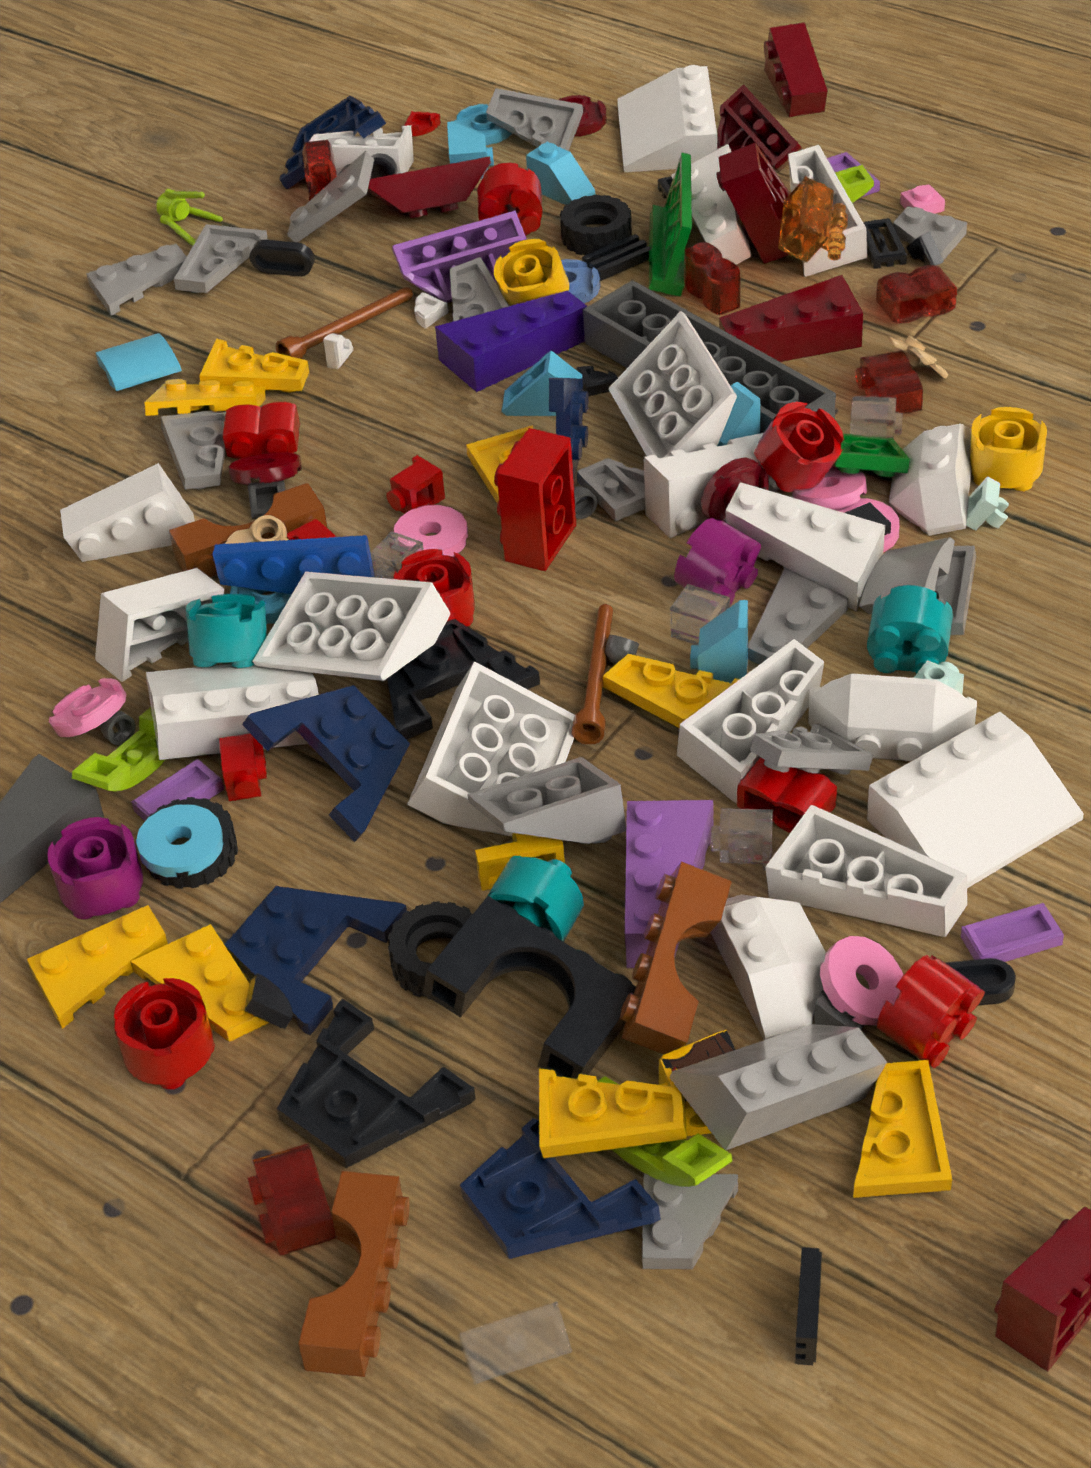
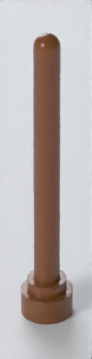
M404 287L301 338L289 335L276 342V351L278 354L303 359L306 350L324 342L323 339L328 334L343 333L410 300L413 297V291L409 287Z
M603 604L598 609L584 707L573 719L572 735L575 740L582 744L599 743L605 733L606 720L599 710L603 689V675L605 674L607 661L605 648L611 632L613 608L609 604Z

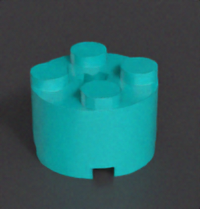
M902 585L891 588L890 594L883 598L879 595L873 604L867 639V650L874 660L873 665L876 670L882 673H892L896 670L917 674L927 660L938 665L941 662H945L948 656L953 620L951 605L947 601L944 605L936 599L937 593L931 589L915 585Z
M221 594L212 596V603L201 605V599H196L186 605L189 654L193 657L194 666L210 667L217 663L231 662L232 666L236 668H247L255 665L253 659L267 637L265 601L261 599L258 604H255L254 596Z
M511 857L487 895L501 904L511 906L520 916L538 927L549 929L563 942L584 906L582 893L578 885L571 878L572 871L570 867L556 859L547 862L533 857Z

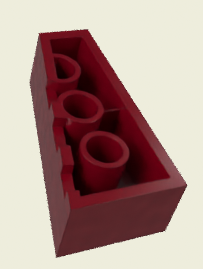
M839 275L719 318V328L775 360L783 362L862 347L863 311L843 275Z

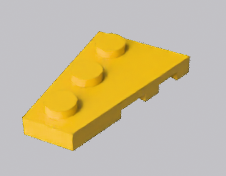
M627 654L603 675V687L680 728V724L740 679L734 678L732 683L713 679V673L699 670L696 675L676 671L674 664Z

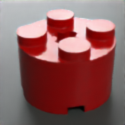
M511 162L501 163L488 169L477 188L479 221L516 211L525 236L537 231L540 227L543 212L541 184L537 175L529 168L527 171L518 167V164Z
M792 402L784 405L778 411L754 450V455L760 461L763 469L775 480L777 487L785 492H793L795 489L805 490L817 486L842 452L841 443L844 441V437L837 421L821 408L817 412L805 408L808 403Z
M426 549L407 556L401 562L402 568L398 573L395 571L394 579L432 582L451 613L447 621L456 619L467 627L473 623L475 600L472 572L469 562L462 555L454 552V557L443 555L442 549Z
M925 955L907 970L895 986V988L900 990V993L894 1005L886 1000L878 1017L877 1029L919 1060H928L929 1066L936 1068L944 1060L950 1049L948 1043L955 1036L960 1040L964 1039L974 1027L977 1017L971 1012L979 1005L985 991L942 960L937 959L933 955L931 957Z
M163 978V984L149 986L147 981L136 985L122 996L114 1011V1030L123 1061L128 1071L143 1082L160 1085L162 1088L170 1090L182 1086L186 1079L204 1067L215 1049V1043L206 1007L200 992L186 981L176 978Z

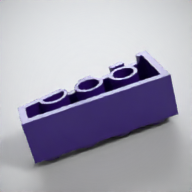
M563 291L435 326L439 361L473 390L478 392L532 367L549 351H553L557 355L585 342L583 309L587 305L569 291Z

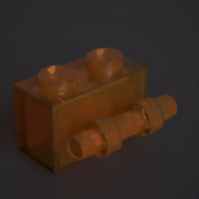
M806 176L784 201L778 249L805 262H808L820 248L828 251V258L830 260L836 261L841 258V252L845 249L846 237L843 232L848 225V215L845 213L846 207L844 204L836 203L833 205L834 190Z

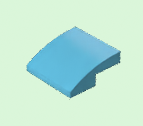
M160 333L95 352L99 366L106 372L109 384L116 391L182 371L174 352Z

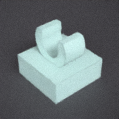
M987 476L969 496L966 526L976 531L986 521L991 526L999 528L1007 520L1008 516L1003 512L1009 506V503L999 497V482Z

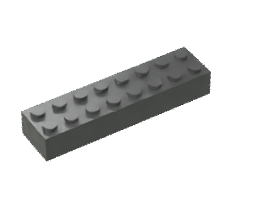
M634 280L583 309L585 344L626 368L632 364L680 311L683 312L730 386L738 381L760 398V433L766 431L778 411L784 405L792 402L808 403L805 408L815 412L821 408L835 419V392Z

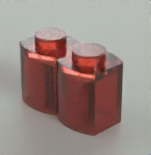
M328 140L305 142L302 155L309 201L337 177L334 152Z
M700 242L685 249V287L688 292L697 298L703 299L704 306L717 315H723L740 308V270L738 266L732 261L722 258L719 249L707 242Z
M927 265L919 267L909 274L905 272L890 273L877 280L876 301L894 323H909L923 315L940 316L952 311L956 307L957 287L939 266Z
M900 350L860 357V368L855 370L856 383L859 389H864L869 409L875 410L878 417L882 418L922 411L923 387L917 373L912 370L909 359L904 351Z
M309 1143L253 1160L256 1175L247 1177L255 1206L262 1203L265 1204L267 1213L258 1215L266 1244L275 1241L279 1255L282 1256L337 1238L329 1205Z

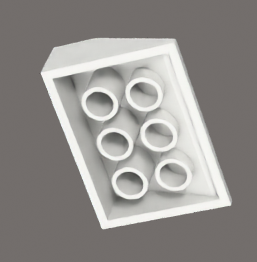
M689 65L685 68H676L617 99L624 173L676 169L681 152L691 154L692 164L717 150V130L707 66Z
M681 311L608 388L646 456L656 455L658 458L668 457L670 451L683 449L688 453L700 450L701 445L714 443L717 446L737 398V395L691 322Z
M305 572L253 659V663L258 667L384 681L435 644L451 613L432 582Z
M474 662L455 690L407 805L444 824L512 836V832L503 831L470 804L467 794L566 762L574 740L572 726L575 715Z
M232 664L146 672L159 760L219 754V738L249 734L242 724L251 713L319 695L316 679L310 672L258 667L255 665L247 668H236ZM294 731L274 747L308 744V742L297 731Z
M1001 712L994 714L869 785L867 821L887 839L967 874V888L1083 820L1084 815L1030 736Z

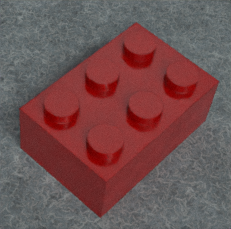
M528 428L521 440L514 443L510 455L503 464H499L494 475V484L498 486L499 496L497 514L501 517L502 528L500 543L503 545L506 562L546 572L576 527L571 438Z

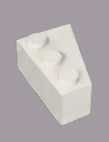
M411 125L402 126V132L383 134V129L379 128L373 132V135H369L364 139L361 136H354L353 131L314 134L306 146L310 182H320L324 186H327L335 179L344 166L351 164L365 151L371 156L378 153L389 155L397 165V174L408 172L414 161Z
M159 463L60 510L64 539L82 562L171 546L169 530L195 521L192 510Z
M198 568L101 593L95 660L121 682L132 676L130 670L147 660L150 663L156 662L162 658L160 652L176 642L181 646L187 643L186 605L196 599H201V605L212 603V596L224 594V588Z

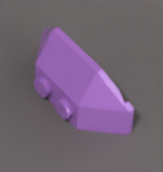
M516 211L396 244L392 246V250L404 279L429 295L450 303L452 302L450 268L481 257L498 286L494 277V266L500 255L503 259L510 252V246L527 238Z

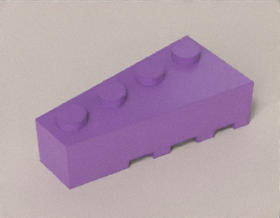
M713 800L627 801L625 891L627 968H634L641 953L646 954L649 940L644 939V932L653 913L658 914L661 901L656 900L655 895L663 875L671 876L681 861L703 870L707 848L711 845L714 836ZM678 942L677 945H676L675 955H676V952H677V949H678V946H679V943H680V942Z

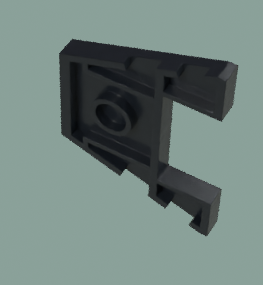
M456 619L447 621L434 645L387 678L396 729L406 740L433 729L432 717L420 701L432 698L438 693L458 686L474 662L525 689H530L540 684L538 670L531 665L525 668L518 664L515 656L506 650L499 652L488 645L487 638Z
M342 999L333 1010L334 1018L327 1029L323 1028L316 1040L317 1047L308 1063L303 1062L277 1107L279 1120L342 1166L348 1168L471 1104L476 1099L473 1086L445 1067H442L414 1095L407 1097L347 1054L374 1030V1025L371 1017Z

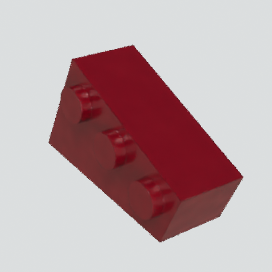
M805 22L769 28L768 41L764 42L766 58L764 71L779 97L780 104L784 107L789 117L825 112L828 90Z
M753 143L719 156L720 171L716 173L718 184L721 190L726 191L763 263L766 264L801 251L794 198L757 144Z
M1086 1206L1070 1220L1068 1218L1063 1220L1054 1235L1003 1281L1001 1296L994 1308V1313L998 1315L995 1337L1047 1372L1091 1319V1210Z

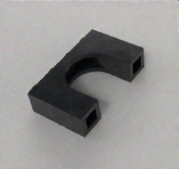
M487 896L427 969L423 994L461 1018L482 990L494 978L513 971H527L542 975L552 981L562 991L567 1000L569 1010L544 1042L538 1067L554 1070L556 1075L560 1077L577 1079L579 1074L589 1075L625 1026L626 1022L620 1020L621 1010L629 993L634 994L636 986L624 975L613 973L595 962L588 953L576 950L559 940L549 929L538 927L523 918L511 906L501 904Z

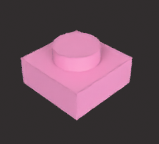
M929 184L901 192L900 204L905 209L907 206L919 207L934 214L945 210V199Z

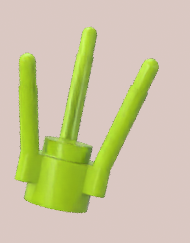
M166 189L165 193L160 195L156 204L157 212L161 216L160 222L172 228L191 246L195 244V239L174 221L184 220L188 214L222 222L223 218L221 216L190 207L185 198H204L205 194L203 192Z

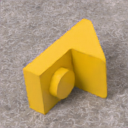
M512 833L513 842L475 850L481 890L492 889L504 867L513 856L533 857L547 862L556 859L565 863L562 840Z

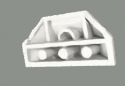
M963 424L938 426L922 432L902 449L910 458L908 473L896 472L895 476L892 477L889 498L891 508L908 521L919 526L928 536L966 529L971 479L969 455L971 428Z
M849 674L830 681L822 687L817 686L810 689L809 725L821 724L873 754V758L913 761L975 726L977 701L970 697L965 698L957 690L935 679Z
M738 895L728 898L722 919L711 931V935L763 1040L812 1024L815 1014V1003L823 990L820 967L825 961L826 952L800 903L749 895Z

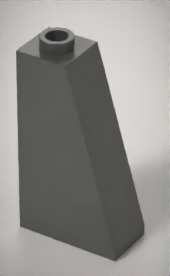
M41 754L32 759L0 802V903L49 863L47 857L48 848L52 841L55 845L62 837L61 831L64 828L82 819L104 817L96 788L90 784L72 779V773Z

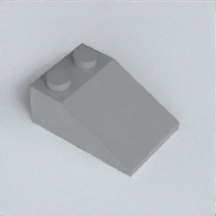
M583 757L467 794L468 802L505 832L590 844L606 842L613 835L626 831L621 784Z

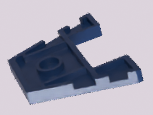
M348 96L300 129L292 147L295 155L287 160L285 167L288 173L281 174L280 182L286 189H289L309 175L306 146L314 134L353 131L354 136L358 132L364 139L384 126L386 121L378 111L374 112L370 106L365 107L361 101Z
M549 378V412H556V434L571 438L574 481L578 463L582 456V448H586L588 444V426H583V413L588 411L589 394L588 391H583V379Z
M354 685L251 713L242 724L267 751L294 731H297L354 790L353 793L335 806L329 814L354 842L365 832L410 745Z
M275 886L225 943V947L238 967L251 980L256 973H259L273 982L284 993L291 1005L292 1017L297 1020L298 1027L304 1033L311 1035L333 1009V1002L330 995L302 983L305 977L347 927L387 943L389 933H392L393 924L402 918V914L407 911L406 905L398 902Z
M532 1118L521 1128L523 1135L508 1149L499 1148L460 1184L463 1199L509 1259L652 1224L661 1220L658 1204L636 1179L591 1202L554 1157L543 1158L539 1148V1121L535 1118Z

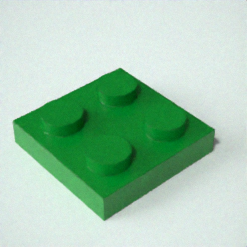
M843 434L842 452L833 464L837 467V470L850 474L859 473L860 469L873 470L874 474L884 477H893L896 472L908 473L910 458L893 438Z

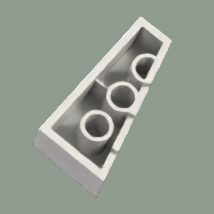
M728 144L691 164L692 218L721 273L751 257L748 232L726 191L721 190L717 181L716 173L720 171L718 157L731 152Z
M764 433L730 439L727 445L718 447L714 443L701 445L700 450L688 453L683 449L670 451L669 456L658 458L656 455L645 456L646 516L669 538H673L701 525L707 520L702 513L701 499L704 488L711 477L723 465L734 459L747 457L760 464V461L754 455V450ZM769 476L768 491L775 492L779 490L775 480Z
M741 482L726 508V523L761 544L758 557L765 561L772 559L784 566V569L791 570L849 598L848 607L857 611L870 573L883 555L885 525Z
M793 639L680 724L677 756L737 804V785L760 758V756L750 751L754 734L777 730L790 733L809 707L810 689L817 686L820 687L824 661Z
M813 805L808 808L765 867L770 898L799 902L801 905L942 937L947 936L967 906V874Z

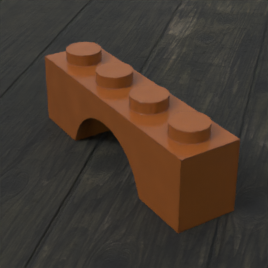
M308 483L273 494L272 506L264 514L281 520L286 527L287 533L314 519H317L328 528L324 506ZM203 518L171 529L169 533L175 559L182 571L198 568L208 577L218 575L213 557L215 544H225L235 531L250 529L253 522L238 526H223ZM267 532L262 535V538L270 539L275 535Z
M682 861L671 876L663 875L655 895V899L661 901L658 914L653 913L644 932V939L649 940L646 954L641 953L632 973V979L638 981L634 994L629 993L621 1010L620 1020L626 1022L622 1039L661 1054H667L687 1044L699 1001L687 991L677 975L674 962L675 948L677 943L682 940L707 937L722 919L732 881Z
M349 1171L341 1172L331 1213L337 1240L353 1248L359 1254L360 1260L353 1275L341 1287L326 1295L309 1299L298 1343L305 1371L365 1377L369 1357L376 1358L378 1355L381 1331L380 1327L377 1326L379 1312L386 1313L389 1307L391 1287L390 1282H387L389 1269H396L398 1266L400 1240L396 1239L399 1226L405 1227L407 1225L410 1209L409 1197L402 1195L399 1176Z

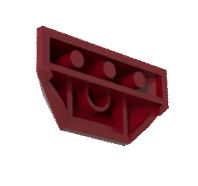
M744 84L720 105L719 115L721 119L718 126L717 150L728 144L732 152L756 143L776 173H779L789 164L788 154L803 150L800 144Z
M490 156L373 178L369 181L367 191L398 213H409V218L428 215L427 209L440 207V212L459 209L458 203L468 199L491 164Z

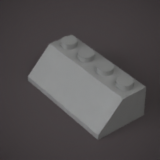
M810 1024L672 1071L669 1078L725 1150H729L865 1099L886 1066L887 1061L858 1027Z

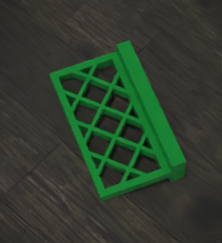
M682 152L664 207L652 206L649 222V289L680 297L685 286L684 250L692 229L691 154Z

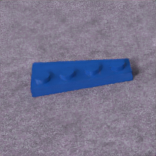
M367 535L215 544L213 550L220 585L292 594L305 572L375 578Z

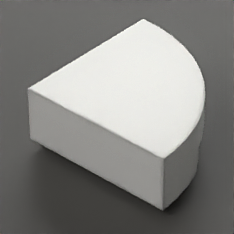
M424 292L419 294L415 300L414 311L416 321L425 329L448 313L446 302Z
M331 333L323 339L327 367L339 369L352 353L353 347L349 339H345L342 335Z

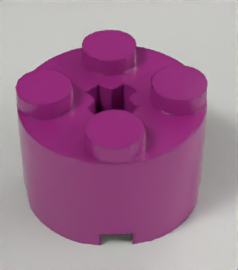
M709 518L692 533L686 542L692 548L687 557L680 554L674 572L676 583L712 606L725 611L732 604L735 592L741 587L748 589L755 581L758 569L754 567V564L760 552L761 544L726 522Z
M102 817L82 819L64 828L61 831L62 837L55 845L52 841L47 855L60 900L72 911L76 918L84 920L93 916L109 914L121 908L132 907L140 899L139 891L143 884V871L133 835L125 825L121 824V827L110 824L108 818Z

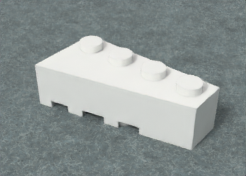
M816 145L788 154L790 187L792 197L794 198L804 277L867 258L866 227L821 147Z

